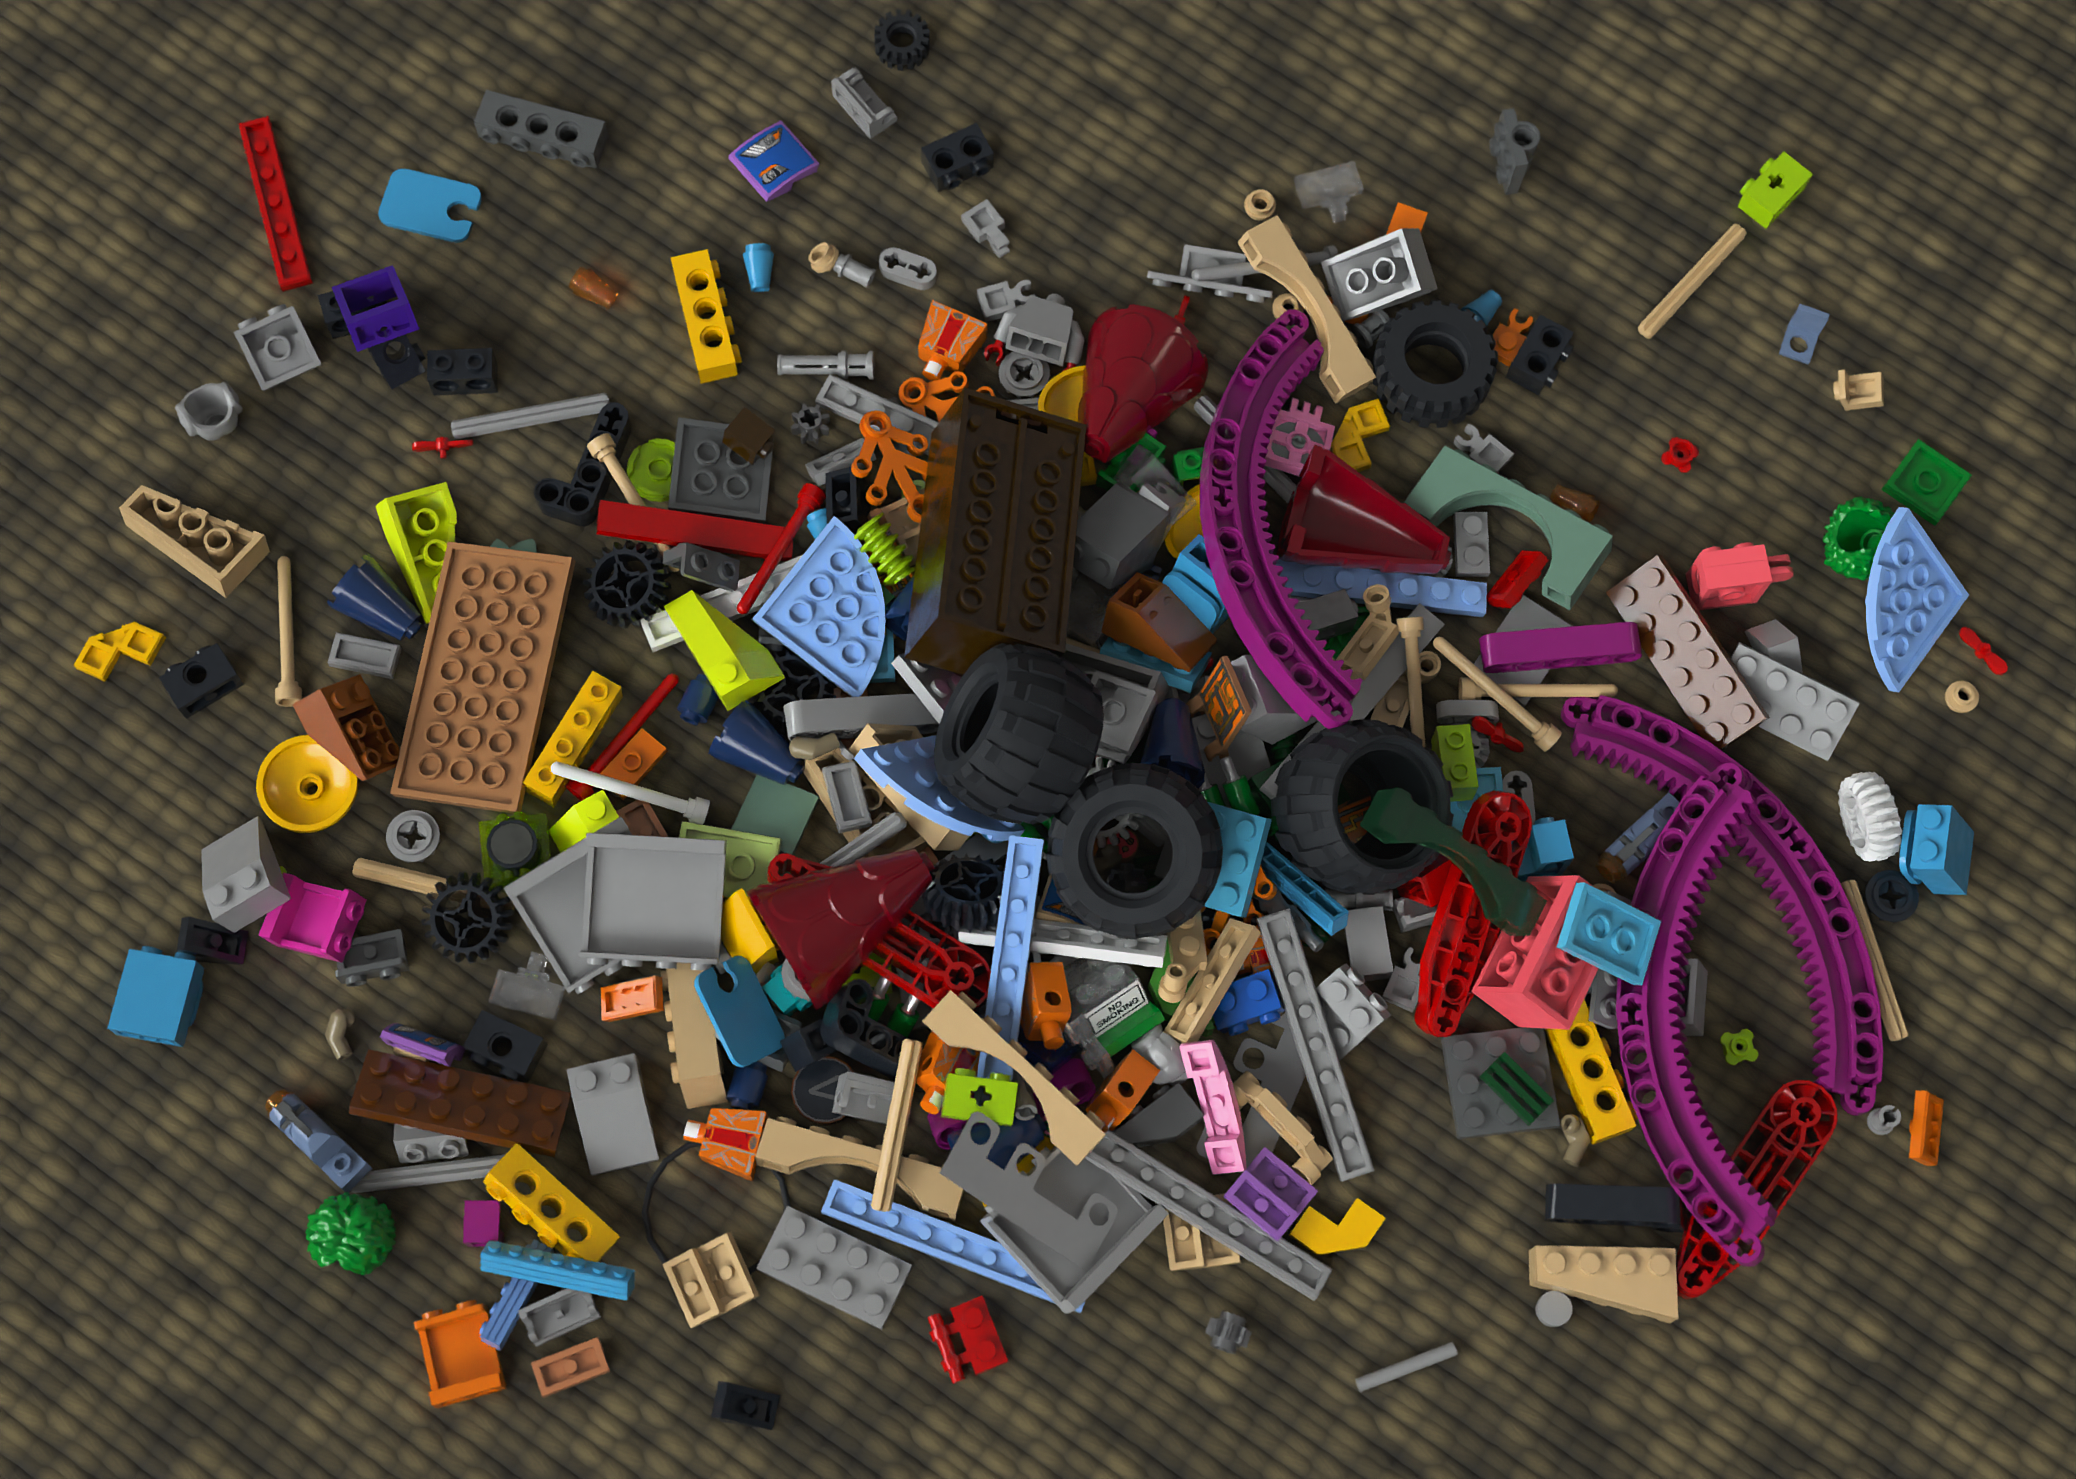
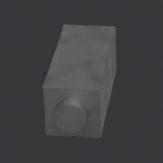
M1345 589L1298 603L1295 608L1305 610L1302 620L1312 621L1309 630L1319 631L1316 638L1317 641L1351 632L1359 614L1355 601L1349 598Z

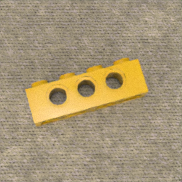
M708 249L670 257L700 383L737 376L736 364L742 363L738 344L731 345L729 335L735 333L731 316L724 317L722 307L728 306L724 288L717 289L715 279L721 278L717 259L710 261ZM697 285H707L704 290H694V287ZM707 312H711L714 314V316L709 319H703L700 317L702 314ZM714 340L722 342L717 347L707 346L709 342Z
M594 671L591 672L524 779L525 792L555 807L566 789L565 785L570 779L553 774L551 772V765L554 762H562L580 767L623 698L621 686Z
M1584 999L1569 1030L1545 1029L1579 1115L1590 1135V1142L1594 1145L1630 1132L1636 1127L1637 1115L1632 1102L1626 1101L1622 1092L1624 1082L1620 1072L1617 1069L1613 1070L1608 1058L1611 1056V1051L1604 1037L1600 1038L1595 1026L1598 1024L1588 1021L1590 1006H1587ZM1571 1032H1580L1585 1037V1046L1575 1045L1570 1037ZM1585 1063H1591L1597 1067L1599 1072L1598 1078H1591L1585 1074L1583 1068ZM1597 1095H1605L1610 1099L1612 1104L1611 1110H1604L1599 1107Z
M518 1143L488 1172L483 1181L487 1192L497 1201L503 1200L513 1209L512 1214L519 1222L532 1226L538 1232V1237L543 1244L549 1248L555 1247L564 1256L599 1262L620 1238L614 1230ZM515 1183H526L530 1187L531 1193L521 1194L517 1191ZM541 1207H553L557 1217H546L542 1213ZM567 1230H578L582 1235L583 1241L576 1242L571 1240Z

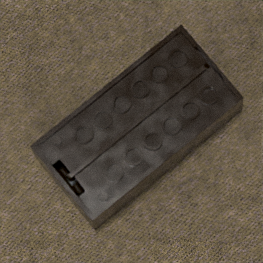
M968 388L962 390L931 434L905 659L964 675L980 655L1002 643L1007 645H1027L1048 650L1060 657L1064 655L1086 434L1085 424Z

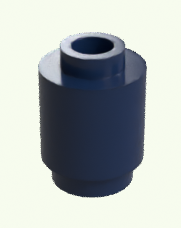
M698 674L695 680L690 681L677 707V710L681 713L680 718L695 726H698L699 722L707 723L719 699L706 675Z
M754 1062L746 1067H735L726 1095V1099L731 1102V1108L740 1110L759 1108L768 1080V1075H766L767 1066Z

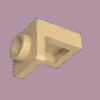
M1845 369L1838 370V381H1834L1833 384L1834 396L1836 400H1840L1845 411L1884 406V381L1881 372L1848 376Z

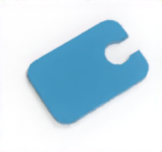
M398 169L392 173L378 215L380 221L386 226L459 243L468 238L473 223L466 220L454 221L448 217V211L456 204H463L469 209L478 211L482 197L479 189L474 185L409 169Z
M735 956L722 962L726 972L733 978L734 988L732 992H725L719 987L717 975L713 967L698 974L695 978L694 986L730 1061L735 1066L742 1068L781 1049L780 1041L785 1038V1035L751 964L746 958Z

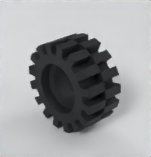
M901 9L896 10L895 16L892 15L891 11L886 13V20L881 17L878 20L879 26L876 25L874 29L875 52L880 57V61L883 64L887 61V67L891 69L896 64L897 71H903V65H907L908 70L913 69L914 62L917 66L921 65L922 58L926 59L928 50L930 51L929 28L927 29L926 21H921V16L918 13L912 17L911 10H906V15H902ZM897 33H908L913 36L914 41L910 46L896 47L892 45L890 39Z

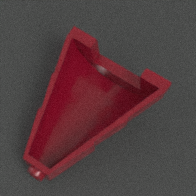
M1130 304L1127 309H1118L1116 306L1109 308L1095 320L1088 333L1086 367L1083 370V391L1078 408V422L1086 425L1084 452L1087 455L1103 463L1108 462L1141 440L1147 431L1170 417L1172 412L1201 392L1208 377L1206 354H1201L1196 346L1199 342L1197 338L1178 320L1157 309Z
M1318 445L1313 446L1299 474L1301 479L1296 486V490L1291 494L1284 514L1276 548V554L1279 555L1280 560L1304 565L1338 566L1347 569H1379L1381 573L1437 574L1440 569H1446L1451 557V552L1447 550L1450 541L1449 536L1409 505L1400 503L1370 478L1364 477L1328 449H1323Z
M916 849L856 859L854 864L815 870L807 875L759 884L756 888H752L746 893L817 1010L825 1003L831 1001L859 965L869 958L889 930L899 925L932 883L930 871L935 868L924 851L918 854Z

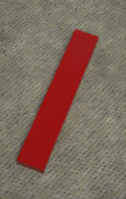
M269 116L239 123L279 286L282 292L313 284L272 122Z
M600 500L596 534L677 546L679 543H692L715 552L766 559L785 527ZM793 540L780 561L786 562L792 559Z

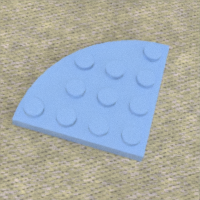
M1898 507L1881 537L1872 563L1865 599L1867 634L1875 666L1888 690L1898 693L1969 596L1909 508Z
M834 516L753 617V621L851 697H861L875 673L881 656L885 637V602L876 569L872 563L868 562L869 557L867 553H861L860 551L862 544L858 539L855 540V535Z
M937 735L864 748L854 758L880 786L885 788L889 784L898 793L906 798L903 804L950 830L967 836H971L974 832L985 834L992 841H1009L1010 835L1021 836L1025 831L1020 824L999 821L968 808L949 792L947 786L942 785L938 780L934 763V748Z

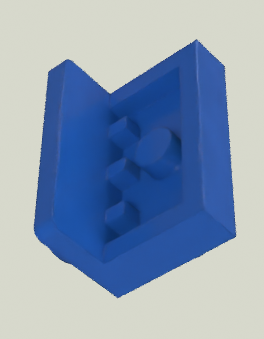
M1267 969L1232 982L1213 1014L1218 1031L1228 1032L1229 1036H1235L1248 1031V1025L1260 1021L1261 1025H1265L1281 1019L1280 1014L1285 1012V1008L1272 971Z

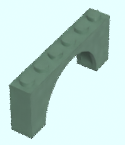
M1447 446L1443 447L1404 502L1436 527L1455 512L1480 505L1503 506L1523 513L1540 527L1551 548L1552 560L1547 574L1542 580V595L1568 610L1572 609L1612 551L1613 536L1603 526L1598 524L1592 525L1584 521L1575 511L1570 509L1564 510L1556 506L1547 496L1542 494L1536 495L1525 489L1519 481L1514 479L1508 480L1499 475L1491 466L1486 464L1480 465L1471 460L1463 451L1458 449L1452 450Z

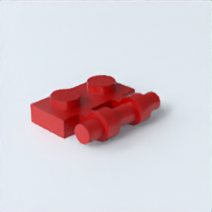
M983 1295L950 1308L955 1321L953 1323L945 1325L941 1313L927 1318L932 1329L929 1332L933 1342H937L943 1357L941 1365L944 1372L949 1373L953 1384L966 1379L961 1366L971 1363L975 1375L1008 1363ZM957 1333L960 1334L966 1352L958 1355L950 1339V1336Z

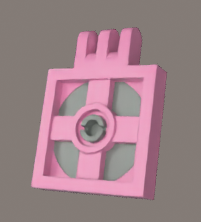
M1292 398L1289 410L1280 409L1275 420L1276 422L1269 438L1270 443L1267 447L1268 453L1265 457L1267 460L1265 466L1299 476L1314 445L1330 451L1335 426L1320 422L1322 406L1316 405L1313 414L1309 413L1311 403L1305 401L1302 410H1298L1299 399Z

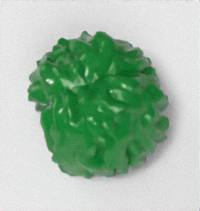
M1853 497V499L1847 500L1844 505L1838 504L1837 509L1833 511V516L1830 517V524L1824 527L1828 531L1823 537V542L1826 543L1824 553L1827 558L1824 560V564L1830 566L1837 574H1842L1846 578H1858L1861 581L1869 579L1877 547L1888 522L1895 513L1890 507H1884L1883 502L1871 498Z
M344 1192L337 1197L330 1196L323 1201L314 1213L307 1216L309 1219L307 1223L308 1228L305 1230L306 1239L309 1241L307 1251L311 1254L312 1260L317 1261L322 1268L338 1260L344 1270L356 1274L361 1273V1275L370 1274L385 1262L388 1254L391 1253L393 1246L396 1244L394 1240L396 1228L393 1226L395 1222L391 1217V1210H388L387 1205L383 1203L378 1205L377 1199L373 1196L368 1198L359 1194L352 1195L349 1192Z

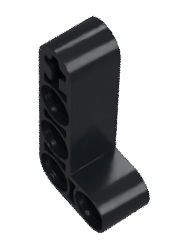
M615 402L606 404L601 409L587 442L588 445L594 438L609 433L616 444L615 456L618 461L621 459L632 430L628 411L624 405ZM587 445L571 484L554 478H545L539 481L534 489L535 499L543 514L583 527L592 524L597 518L600 500H604L613 478L605 463L600 462L598 458H593ZM590 475L600 476L596 482L589 483L585 481ZM548 494H558L557 498L553 501L543 500ZM580 503L588 504V507L583 511L574 510L575 506Z
M854 979L843 985L828 1003L821 1023V1037L830 1047L895 1080L902 1042L904 1039L909 1038L868 1017L874 998L873 989L865 980ZM915 1084L914 1091L924 1092L918 1084Z
M1583 1184L1546 1185L1545 1221L1568 1224L1649 1226L1659 1232H1685L1686 1205L1674 1188Z

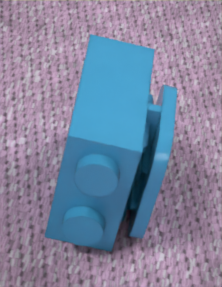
M1198 534L1180 552L1172 571L1165 576L1162 583L1166 584L1213 634L1229 618V615L1220 598L1206 555L1204 537Z
M1918 805L1917 810H1907L1904 818L1899 865L1901 873L1911 884L1923 882L1933 894L1967 895L1974 831L1952 805Z
M142 946L141 951L129 949L107 1029L118 1036L184 1047L188 1028L195 1021L203 992L202 976L205 968L195 961V956L175 952L174 957L162 955V950L149 946Z

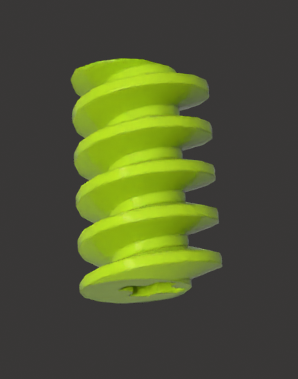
M882 512L857 530L854 539L865 542L860 549L861 553L872 552L868 559L869 563H880L876 572L878 576L887 574V577L882 582L885 587L897 584L913 573L915 567H909L914 559L913 555L904 557L901 555L907 546L905 544L894 545L899 537L898 533L886 534L891 527V523L879 524L880 519L884 515Z

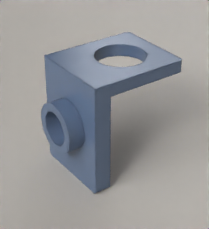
M1799 304L1788 323L1779 355L1809 364L1818 336L1827 323L1830 314ZM1795 337L1804 339L1807 343V350L1801 353L1795 352L1790 347V340Z

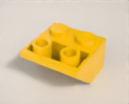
M741 888L723 902L721 941L731 958L735 956L746 958L756 974L764 964L779 962L776 951L780 950V947L767 925L763 926V920L749 896L747 897L743 888Z

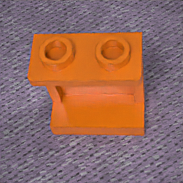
M477 1300L459 1303L456 1305L457 1310L443 1314L442 1309L422 1314V1320L414 1322L415 1330L419 1332L431 1391H429L431 1406L435 1408L445 1407L507 1389L498 1349L481 1341L479 1330L485 1321H489L490 1314L488 1307L483 1303L478 1304Z

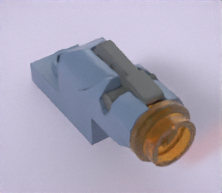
M1668 792L1658 803L1644 813L1599 856V861L1596 863L1599 873L1609 882L1616 883L1618 880H1624L1642 862H1645L1649 858L1660 833L1680 802Z
M279 1090L269 1097L265 1105L269 1119L344 1192H350L372 1169L295 1093Z

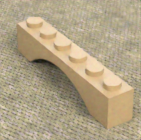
M1276 215L1246 231L1238 241V244L1253 269L1268 275L1282 284L1298 299L1308 313L1315 328L1318 341L1321 342V346L1325 350L1321 357L1319 378L1335 404L1366 388L1376 378L1373 372V365L1369 359L1363 356L1357 346L1356 337L1351 331L1347 330L1342 322L1339 309L1328 299L1322 281L1314 276L1308 266L1306 255L1294 243L1289 227L1282 223L1279 216Z
M950 990L922 1022L949 1047L969 1048L987 1053L1004 1061L1016 1070L1032 1087L1042 1104L1049 1125L1051 1142L1078 1166L1106 1136L1101 1130L1105 1124L1092 1111L1084 1115L1075 1106L1080 1100L1065 1086L1060 1091L1049 1082L1054 1076L1039 1062L1035 1067L1027 1062L1024 1057L1028 1052L1014 1039L1007 1043L998 1035L1002 1028L988 1015L982 1020L973 1011L977 1005L965 993L961 991L958 995H955Z
M777 1117L776 1120L767 1118L755 1156L756 1165L786 1174H792L804 1168L823 1164H848L864 1167L877 1173L882 1145H876L875 1148L862 1145L863 1141L852 1136L844 1135L842 1139L829 1136L830 1132L826 1129L810 1126L808 1130L796 1126L797 1123L794 1120ZM910 1154L908 1158L901 1156L896 1184L913 1199L922 1213L955 1222L964 1189L940 1174L942 1167L928 1164V1159L914 1154Z

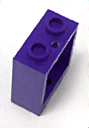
M393 265L332 287L357 352L419 330L410 303ZM396 296L398 298V300L392 301L390 303L378 306L376 308L367 310L365 312L353 316L351 315L352 312L366 308L368 306L380 303L382 301L391 299ZM381 327H387L385 331L380 330Z

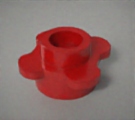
M1673 437L1669 441L1670 447L1668 451L1662 454L1661 460L1665 465L1671 464L1677 467L1679 472L1687 473L1691 470V462L1693 458L1698 456L1699 450L1690 441ZM1677 453H1682L1683 457H1678Z

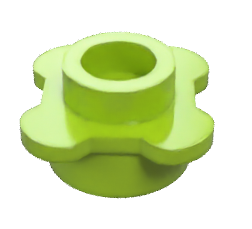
M1743 1029L1740 1033L1736 1034L1726 1032L1721 1036L1720 1042L1723 1045L1725 1061L1729 1065L1734 1066L1745 1060L1754 1062L1758 1058V1051L1754 1049L1752 1043L1754 1035L1750 1030ZM1740 1044L1742 1046V1050H1738L1736 1048V1045Z

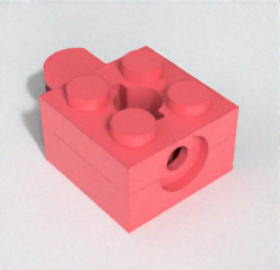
M1751 542L1740 543L1731 549L1721 550V547L1718 546L1706 548L1699 553L1686 573L1690 598L1698 610L1757 603L1771 583L1786 581L1794 576L1793 568L1789 566L1791 564L1790 556L1788 554L1767 556L1764 544L1753 546Z

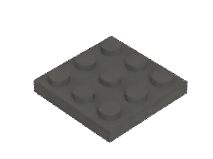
M678 417L668 510L764 524L766 520L772 451L764 460L759 457L754 465H751L722 443L724 431L730 424Z
M1522 1027L1441 1038L1457 1140L1552 1129L1560 1126L1544 1028ZM1504 1052L1554 1100L1529 1126L1480 1078V1075ZM1504 1064L1501 1065L1539 1105L1542 1104ZM1495 1072L1491 1075L1530 1115L1534 1112Z

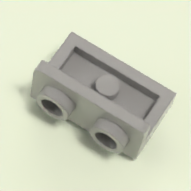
M394 1124L393 1142L400 1163H416L467 1156L469 1154V1147L465 1138Z

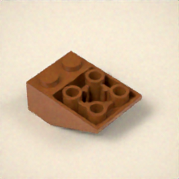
M1139 572L1108 601L1101 633L1112 637L1119 643H1125L1141 650L1148 656H1154L1163 660L1174 668L1190 672L1217 643V638L1166 584Z
M361 674L321 688L292 704L307 735L362 781L396 768L400 749L395 743L385 723V719L379 712Z

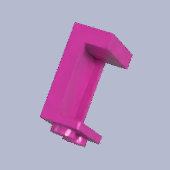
M283 873L291 899L267 913L258 936L278 947L342 963L346 952L351 947L353 934L358 921L363 916L367 900L350 889L345 888L343 891L307 883L295 875Z

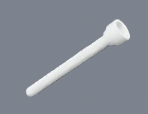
M554 762L551 765V772L555 775L684 813L683 817L689 818L690 823L703 825L709 809L710 800L700 797L695 799L689 798L687 801L562 762Z

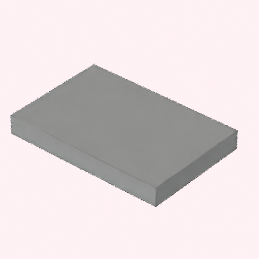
M1523 595L1522 599L1513 606L1495 633L1571 627V625ZM1480 654V656L1475 661L1474 665L1477 666L1483 672V665ZM1550 669L1485 674L1496 684H1541ZM1531 697L1512 698L1522 707H1525Z

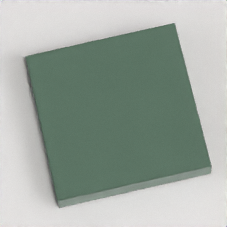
M756 775L731 830L781 838L779 853L794 855L820 800L819 796L788 783L782 785Z

